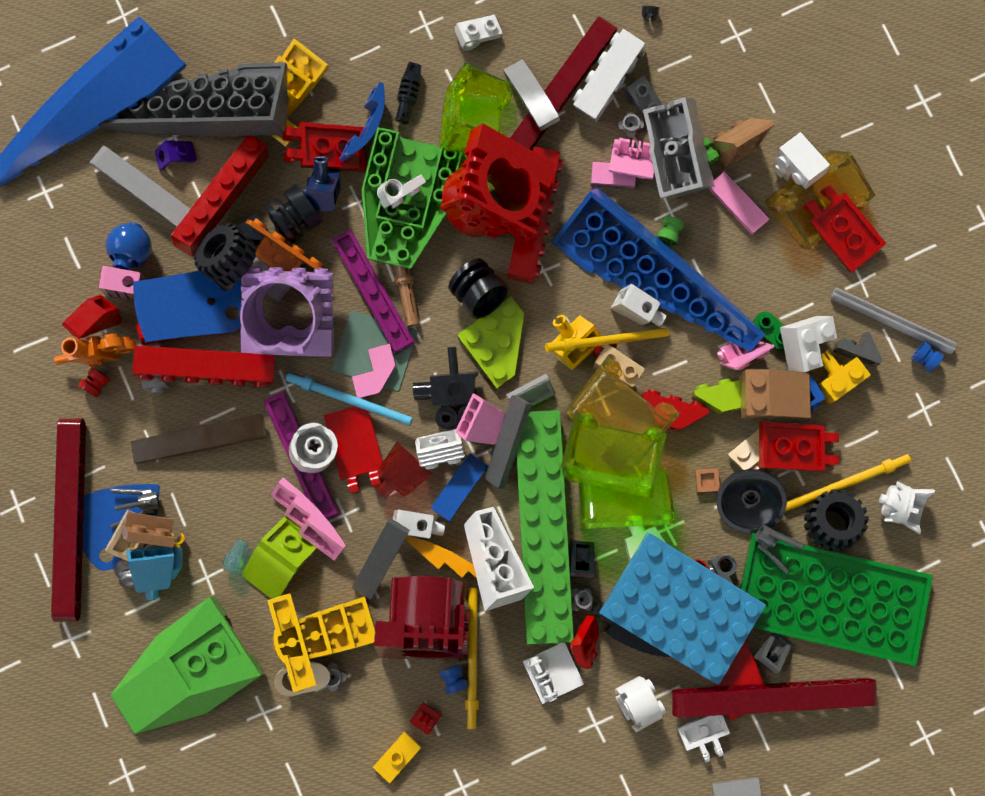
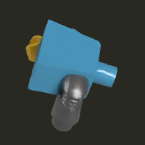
M180 533L179 542H174L173 548L154 546L126 550L128 562L120 560L114 569L115 575L119 578V584L124 588L135 587L138 593L145 592V597L148 600L158 599L160 596L159 590L168 589L171 580L176 578L183 567V548H180V544L185 539L183 533Z

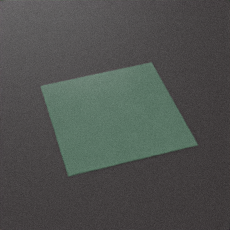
M353 310L350 311L331 371L351 377L374 371L368 350L390 344L375 317ZM406 327L415 342L418 330ZM413 345L397 354L392 349L396 367L384 387L399 391Z

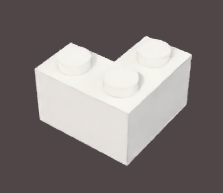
M800 132L779 148L773 166L779 177H783L787 182L793 178L795 183L802 185L806 189L827 173L830 164Z
M814 316L780 327L788 370L807 372L823 366L819 344L837 338L833 316Z

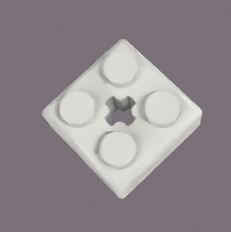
M456 429L416 438V452L421 467L434 469L439 466V463L448 462V464H455L461 461L465 454L461 437L455 433Z

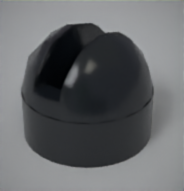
M642 6L643 19L648 21L651 18V22L655 21L659 15L660 7Z

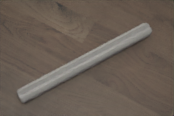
M835 288L831 294V300L922 342H926L948 354L955 351L956 342L844 290Z

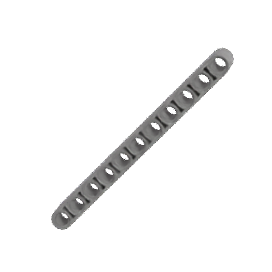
M103 145L90 161L95 168L175 227L179 225L189 212V207ZM258 258L253 260V265L251 266L260 267V271H266L270 268ZM277 283L266 294L279 303L292 286Z

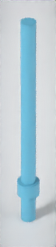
M288 373L286 376V381L301 386L303 390L321 393L408 426L412 424L413 417L315 382V379L307 376L303 378L292 373Z

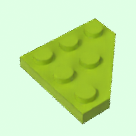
M511 296L494 312L478 319L457 335L496 389L515 377L524 313Z

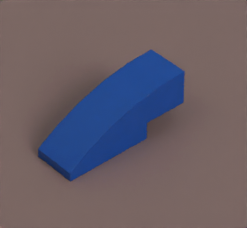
M469 454L438 496L431 509L450 522L484 474L488 465L472 454Z

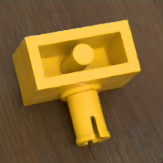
M564 315L556 317L560 324L556 319L553 320V325L560 332V335L552 342H559L565 338H573L575 340L602 336L595 325L580 315L571 324ZM597 346L577 348L572 352L554 351L552 353L561 363L573 370Z
M828 349L821 354L823 366L829 374L826 379L818 384V387L825 396V402L829 405L860 384L871 374L858 357L852 359L844 366L839 365Z

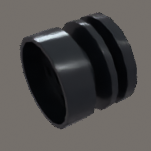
M296 184L284 192L287 203L283 204L277 197L274 199L279 207L277 210H274L270 203L264 205L271 222L291 244L296 241L291 233L293 230L302 237L304 236L300 228L302 224L309 230H312L322 223L318 213Z
M481 258L473 259L459 268L452 276L448 286L450 293L456 297L458 302L462 303L464 309L475 319L484 318L494 312L504 302L509 291L508 285Z

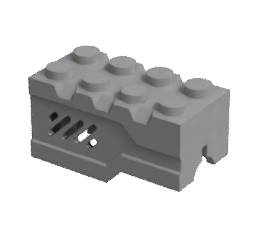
M683 97L673 100L668 105L644 109L643 113L650 139V156L660 198H675L715 187L712 171L709 169L707 149L703 142L702 127L698 120L699 113L696 100Z

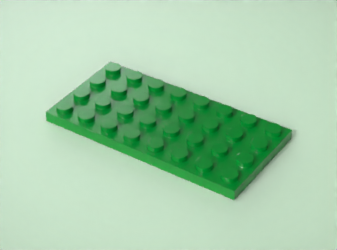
M751 533L740 589L766 604L753 628L912 666L917 665L933 575L837 552L825 551L803 545L804 548L801 550L778 540L773 548L770 546L767 548L789 571L788 574H785L762 550L757 548L759 542L754 539L756 534Z

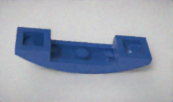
M379 82L372 89L364 105V108L371 111L360 137L354 135L347 142L339 161L344 162L354 156L376 132L384 110L385 90L383 83Z

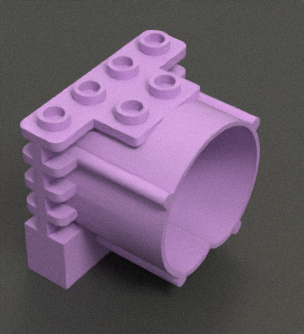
M250 267L248 272L242 276V307L240 311L241 353L331 357L334 354V273H329L328 269L324 268L314 269V272H306L305 268H292V271H283L281 267H270L269 270L260 271V267ZM277 283L287 284L296 288L306 297L313 313V321L307 328L297 329L293 325H286L281 329H277L268 323L263 312V300L265 294L273 285Z

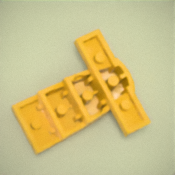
M296 39L292 40L283 56H278L274 62H286L287 118L304 101L330 67L329 64ZM286 120L285 127L298 128L291 121ZM271 135L288 148L293 142L283 141L282 135Z
M290 593L267 600L275 626L273 649L277 658L286 665L293 693L317 685L310 659L374 643L375 629L365 597L318 611L299 620Z

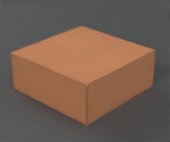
M718 468L694 470L696 493L716 492L719 490Z

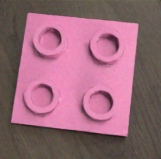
M615 139L609 172L653 180L654 169L650 156V143L643 142L642 149H640L641 141L638 143V148H633L635 140H632V145L629 147V139Z
M759 341L751 351H748L742 347L739 349L738 345L731 342V344L728 343L721 347L719 352H717V356L720 360L724 359V361L720 362V365L734 370H742L750 365L749 362L753 359H760L768 355L769 350L774 348V345Z

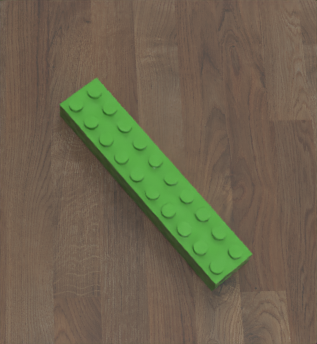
M560 410L529 412L516 452L522 564L534 586L524 597L526 643L571 642L574 637Z

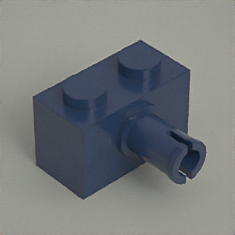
M318 156L314 158V170L311 177L307 178V187H304L303 194L315 210L334 212L341 191L340 171L328 170V158Z

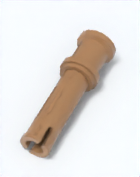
M392 265L396 275L395 285L399 287L406 327L418 326L420 322L412 286L414 277L411 276L410 269Z

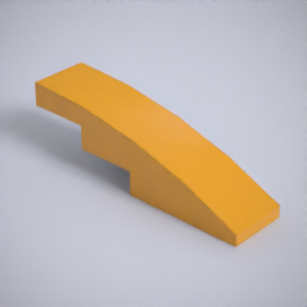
M407 535L405 540L436 568L440 569L446 563L462 578L468 571L476 577L474 565L469 561L434 543Z

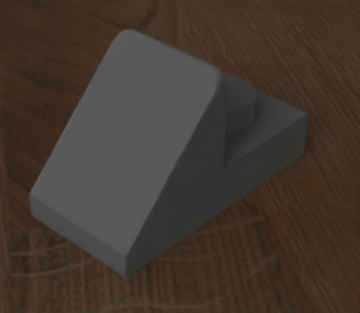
M869 331L861 336L858 345H856L857 342L844 338L836 342L832 350L851 359L858 357L862 363L872 367H876L882 362L880 353Z

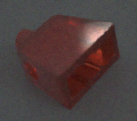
M397 441L377 471L384 482L376 491L385 499L394 490L404 497L428 479L432 472L429 469H425V467H421L419 460Z

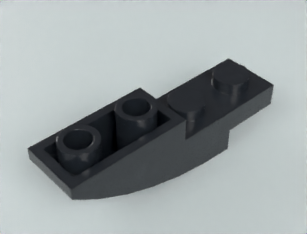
M597 603L591 610L610 624L605 633L615 640L644 653L671 657L600 614L599 612L603 605L601 606Z

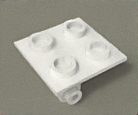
M565 642L523 661L542 704L548 701L552 702L557 697L584 685Z

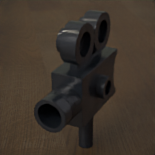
M456 346L447 347L449 374L431 375L430 382L413 383L415 401L432 399V406L441 405V408L436 412L435 420L437 425L443 429H450L455 426L458 420L460 422L472 394L478 395L475 389V379L479 373L478 371L459 373ZM457 405H463L458 413L456 409L452 407ZM444 414H448L451 419L450 421L446 422L443 420L442 416Z

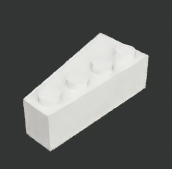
M622 29L620 34L616 32L610 42L611 48L608 52L604 51L600 56L598 68L596 71L592 70L585 80L587 82L583 90L579 89L573 98L575 101L574 107L596 122L614 97L612 95L613 92H618L626 79L624 75L632 73L636 67L637 57L640 56L642 58L646 53L645 42L625 29Z
M491 507L475 511L464 524L484 611H488L522 600L534 586L495 508Z

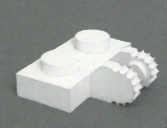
M723 715L704 716L677 727L686 751L699 747L705 763L711 761L709 752L704 745L705 743L712 741L715 753L719 757L724 755L718 738L730 734Z

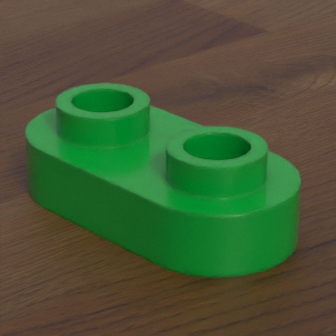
M769 312L759 313L754 318L753 323L765 333L763 339L768 344L774 345L773 349L778 351L784 350L783 342L778 338L781 335L780 327L784 325ZM762 320H768L769 326H764Z

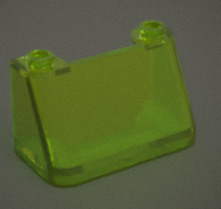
M464 62L449 84L444 96L439 148L451 152H465L470 130L482 123L500 132L501 110L510 103L512 93H510L511 83Z
M589 413L574 414L561 464L562 475L565 479L572 482L642 498H653L667 433H663L658 428H649L643 434L598 425L597 420Z
M650 466V470L606 473H596V469H584L582 474L577 475L580 530L675 524L669 471L664 470V466Z

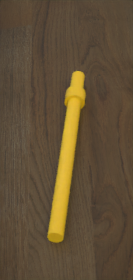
M668 328L575 340L573 338H565L559 342L546 343L545 350L546 352H572L577 348L669 337L670 332Z
M906 454L894 460L887 459L882 461L881 465L787 501L785 512L814 501L825 491L828 493L832 489L840 491L883 473L886 475L896 471V468L911 463V458Z
M469 588L468 692L467 700H465L467 729H476L477 710H479V700H477L478 588Z

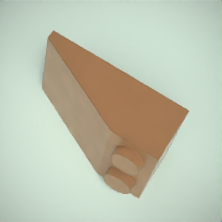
M750 118L745 122L740 120L727 133L725 131L718 133L713 138L712 147L720 153L721 156L718 160L723 168H727L761 147L775 125L773 120Z
M745 369L740 373L741 419L811 418L809 373L770 369Z

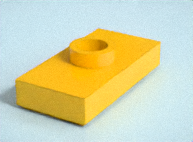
M404 731L376 762L373 768L387 782L391 783L421 749V746Z

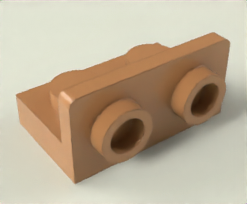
M133 512L127 513L122 533L126 541L172 548L175 542V538L171 534L174 523L173 519Z

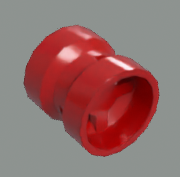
M91 367L86 379H82L78 385L97 398L101 393V388L107 385L111 379L94 367Z

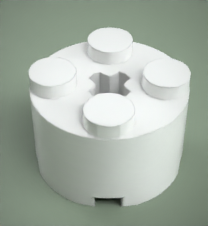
M319 423L303 425L296 431L290 442V459L301 472H321L331 464L338 448L337 439L330 429ZM310 444H312L314 448H318L316 452H313L312 450L308 449Z
M638 676L614 689V692L619 694L616 696V700L627 721L633 720L635 724L631 727L636 732L662 719V715L666 713L661 701L656 700L653 694L655 688L649 679L645 680Z

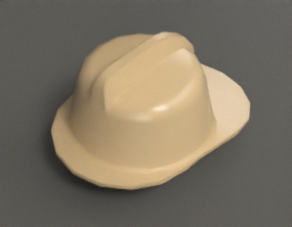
M310 662L317 685L293 693L287 668L284 664L275 676L274 686L279 693L286 696L313 692L323 689L328 685L330 672L324 665Z

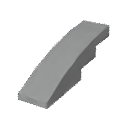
M523 59L504 69L523 105H525L540 131L560 121L559 115Z

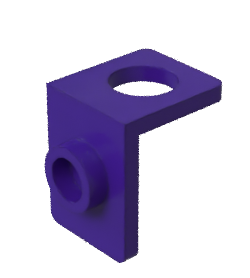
M165 140L155 150L159 170H164L171 162H196V155L191 141ZM162 151H164L165 154L164 162L162 161L161 157Z

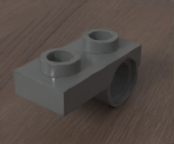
M644 75L637 78L623 90L625 98L631 105L637 108L644 121V109L663 105Z
M720 555L707 560L709 570L733 584L730 575L735 573L737 562L732 556ZM723 559H726L730 564L727 572L721 571L719 567Z

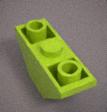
M731 378L718 381V385L709 387V383L698 385L696 390L691 393V397L694 400L703 403L704 406L717 414L741 410L740 380L731 382Z

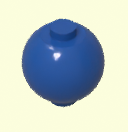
M138 223L121 224L112 229L107 236L106 252L113 261V268L131 271V268L144 264L151 255V239Z

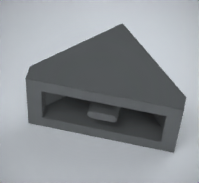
M771 632L754 653L753 658L768 671L778 674L792 643L781 634Z

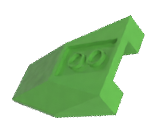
M377 127L362 186L368 260L412 269L446 215L445 211L440 210V205L443 204V186L446 179L454 171L460 169V164H462L464 158V146L443 141L441 147L400 138L398 131ZM422 174L426 182L420 185L421 191L411 197L409 194L402 197L404 202L395 208L391 205L383 208L377 195L378 187L390 179H396L404 185ZM387 186V193L393 196V189Z
M216 596L208 597L159 633L110 696L134 734L206 714L265 674L253 654L249 655L225 617L228 614Z

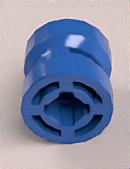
M923 342L914 352L911 360L915 363L923 364V368L930 373L939 365L944 355L939 351L933 352L931 345Z
M461 664L439 672L441 679L445 680L447 694L468 687L467 680L462 675L463 668Z

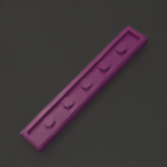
M349 229L331 239L395 354L414 345L415 342L352 230Z
M283 391L264 400L266 409L306 497L319 509L327 520L339 515L340 513L322 473L301 472L290 459L289 445L300 425L285 392Z

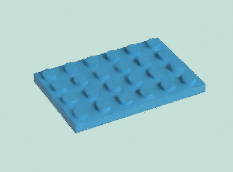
M647 532L599 613L719 685L766 604Z

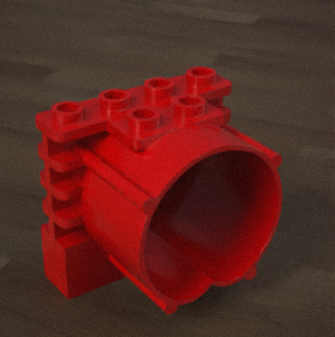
M482 123L470 130L464 155L468 156L467 160L460 164V169L454 171L444 183L442 191L443 204L440 205V210L445 211L452 225L467 236L496 238L508 232L514 235L517 240H531L537 237L538 234L536 226L540 225L541 221L538 217L544 208L541 204L546 200L544 191L551 186L555 164ZM487 181L495 188L499 204L491 196Z

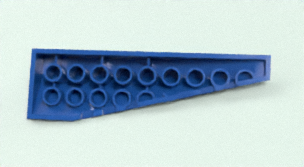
M139 16L76 71L39 108L0 154V187L23 174V169L28 166L35 167L40 164V159L48 154L53 156L60 152L59 148L67 143L71 145L100 128L103 121L115 119L118 117L117 113L127 107L132 109L138 105L137 101L140 99L152 97L187 65Z
M598 187L588 193L552 240L555 246L584 270L590 273L594 272L602 277V279L621 286L622 289L632 284L659 301V307L673 314H678L684 317L685 320L691 323L694 322L704 327L705 330L711 333L714 332L725 340L748 351H751L765 336V333L699 272Z

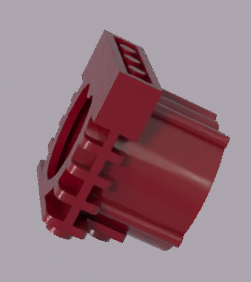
M392 577L389 622L375 621L374 647L379 657L430 660L458 658V661H463V656H468V632L464 631V629H469V611H465L466 584L453 578Z

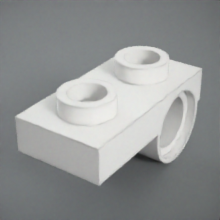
M495 15L459 22L454 27L455 34L463 51L472 50L481 42L498 39L503 34Z
M422 174L404 185L396 179H390L378 187L377 195L380 199L379 201L383 208L390 205L395 208L404 202L402 197L409 194L411 197L421 191L420 185L426 181ZM387 186L393 189V196L387 193Z

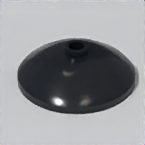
M745 469L731 474L719 487L716 499L717 509L723 521L733 529L745 533H757L762 525L772 528L783 517L787 505L786 493L780 481L772 474L759 469ZM753 492L754 495H753V496H747V493Z

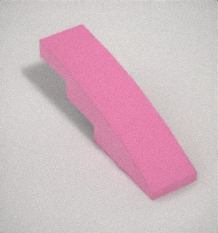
M282 478L270 496L287 508L284 515L301 527L298 534L335 561L346 545L319 509L302 492L285 478Z

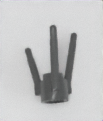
M110 489L111 493L142 495L138 497V502L115 506L114 510L116 511L139 507L140 510H144L139 512V514L148 515L154 514L155 510L160 509L157 492H151V489ZM120 521L111 524L110 528L118 527Z
M762 525L758 529L754 538L755 541L759 542L757 548L762 550L785 574H788L789 571L767 547L773 548L778 540L801 550L804 548L803 545H805L798 540L774 531L766 525Z

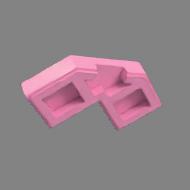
M390 344L368 350L374 371L352 377L358 398L362 399L380 394L384 388L385 383L396 367Z

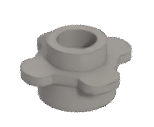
M628 112L623 121L618 122V128L624 130L629 138L635 137L636 132L644 127V122L633 112Z
M574 588L571 590L572 610L584 609L585 611H590L593 602L592 591L589 588L584 590Z
M331 663L328 665L330 681L326 686H328L330 691H336L338 685L346 681L347 675L338 669L336 663Z

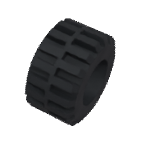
M229 223L227 225L222 224L214 228L202 239L196 249L197 253L194 255V264L200 272L216 285H221L222 287L228 284L232 285L235 281H239L253 265L257 248L255 243L235 225Z
M832 489L829 493L827 491L823 492L808 507L807 513L804 516V520L807 521L804 524V528L809 530L807 536L809 539L814 538L815 541L813 543L816 546L821 544V549L825 551L830 548L831 552L838 550L841 552L852 547L863 537V533L868 528L866 523L869 521V516L864 515L867 509L866 507H861L863 502L860 499H854V494L850 493L847 495L846 490L842 489L837 493L836 489ZM826 511L840 514L845 520L846 530L840 531L831 527L826 520Z

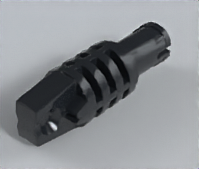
M408 62L404 75L401 78L397 95L399 106L395 117L396 122L400 123L403 116L402 124L409 123L411 108L416 104L421 83L420 64Z

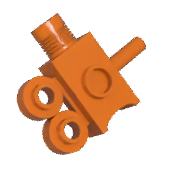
M118 334L104 335V339H101L99 336L83 339L68 337L61 344L63 355L55 356L54 362L56 365L75 362L86 364L90 367L100 366L102 363L120 360L119 354L134 352L136 342L135 340H130V337H118Z

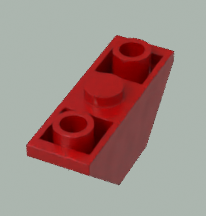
M98 295L83 302L63 321L62 326L71 335L81 339L119 325L121 317L116 306L102 295Z
M655 390L643 391L640 396L641 402L656 426L677 432L706 416L710 410L704 408L703 403L691 401V404L682 402V398L672 395L666 398L660 396L661 393Z

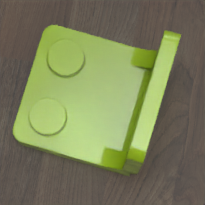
M287 516L283 517L260 540L242 572V576L271 599L283 595L298 569L318 549L298 534L301 527Z

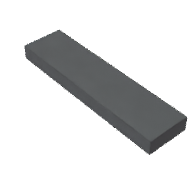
M515 395L511 396L485 476L487 481L499 489L505 488L532 406L529 402Z
M392 518L387 521L352 589L370 600L374 597L410 532L408 528Z

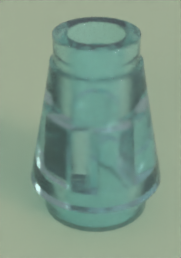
M236 539L222 561L224 563L222 569L239 575L240 571L244 569L249 543Z

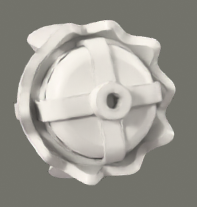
M897 481V486L891 485L886 495L881 494L879 498V503H883L881 513L885 516L884 522L904 524L920 535V520L923 508L928 497L934 495L935 490L912 489L910 486Z

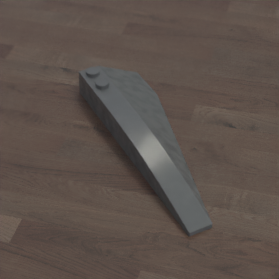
M286 62L237 65V69L228 70L225 68L218 70L217 74L208 76L205 73L198 75L193 80L188 81L185 78L169 82L148 99L144 97L137 101L138 105L132 109L127 107L118 112V117L115 119L103 121L98 129L186 136L283 135L287 120Z

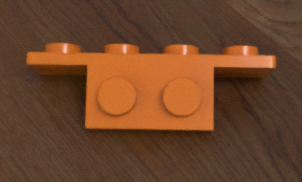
M256 218L254 221L247 220V225L264 235L256 247L257 251L255 254L256 258L268 266L281 267L283 271H292V268H299L302 262L313 269L322 267L323 263L314 257H311L309 260L303 256L305 251L293 244L290 247L284 243L286 238L274 231L271 234L266 231L267 226Z

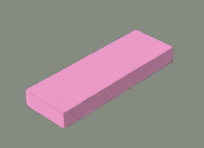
M725 171L714 180L715 187L708 188L751 235L769 220L763 211Z

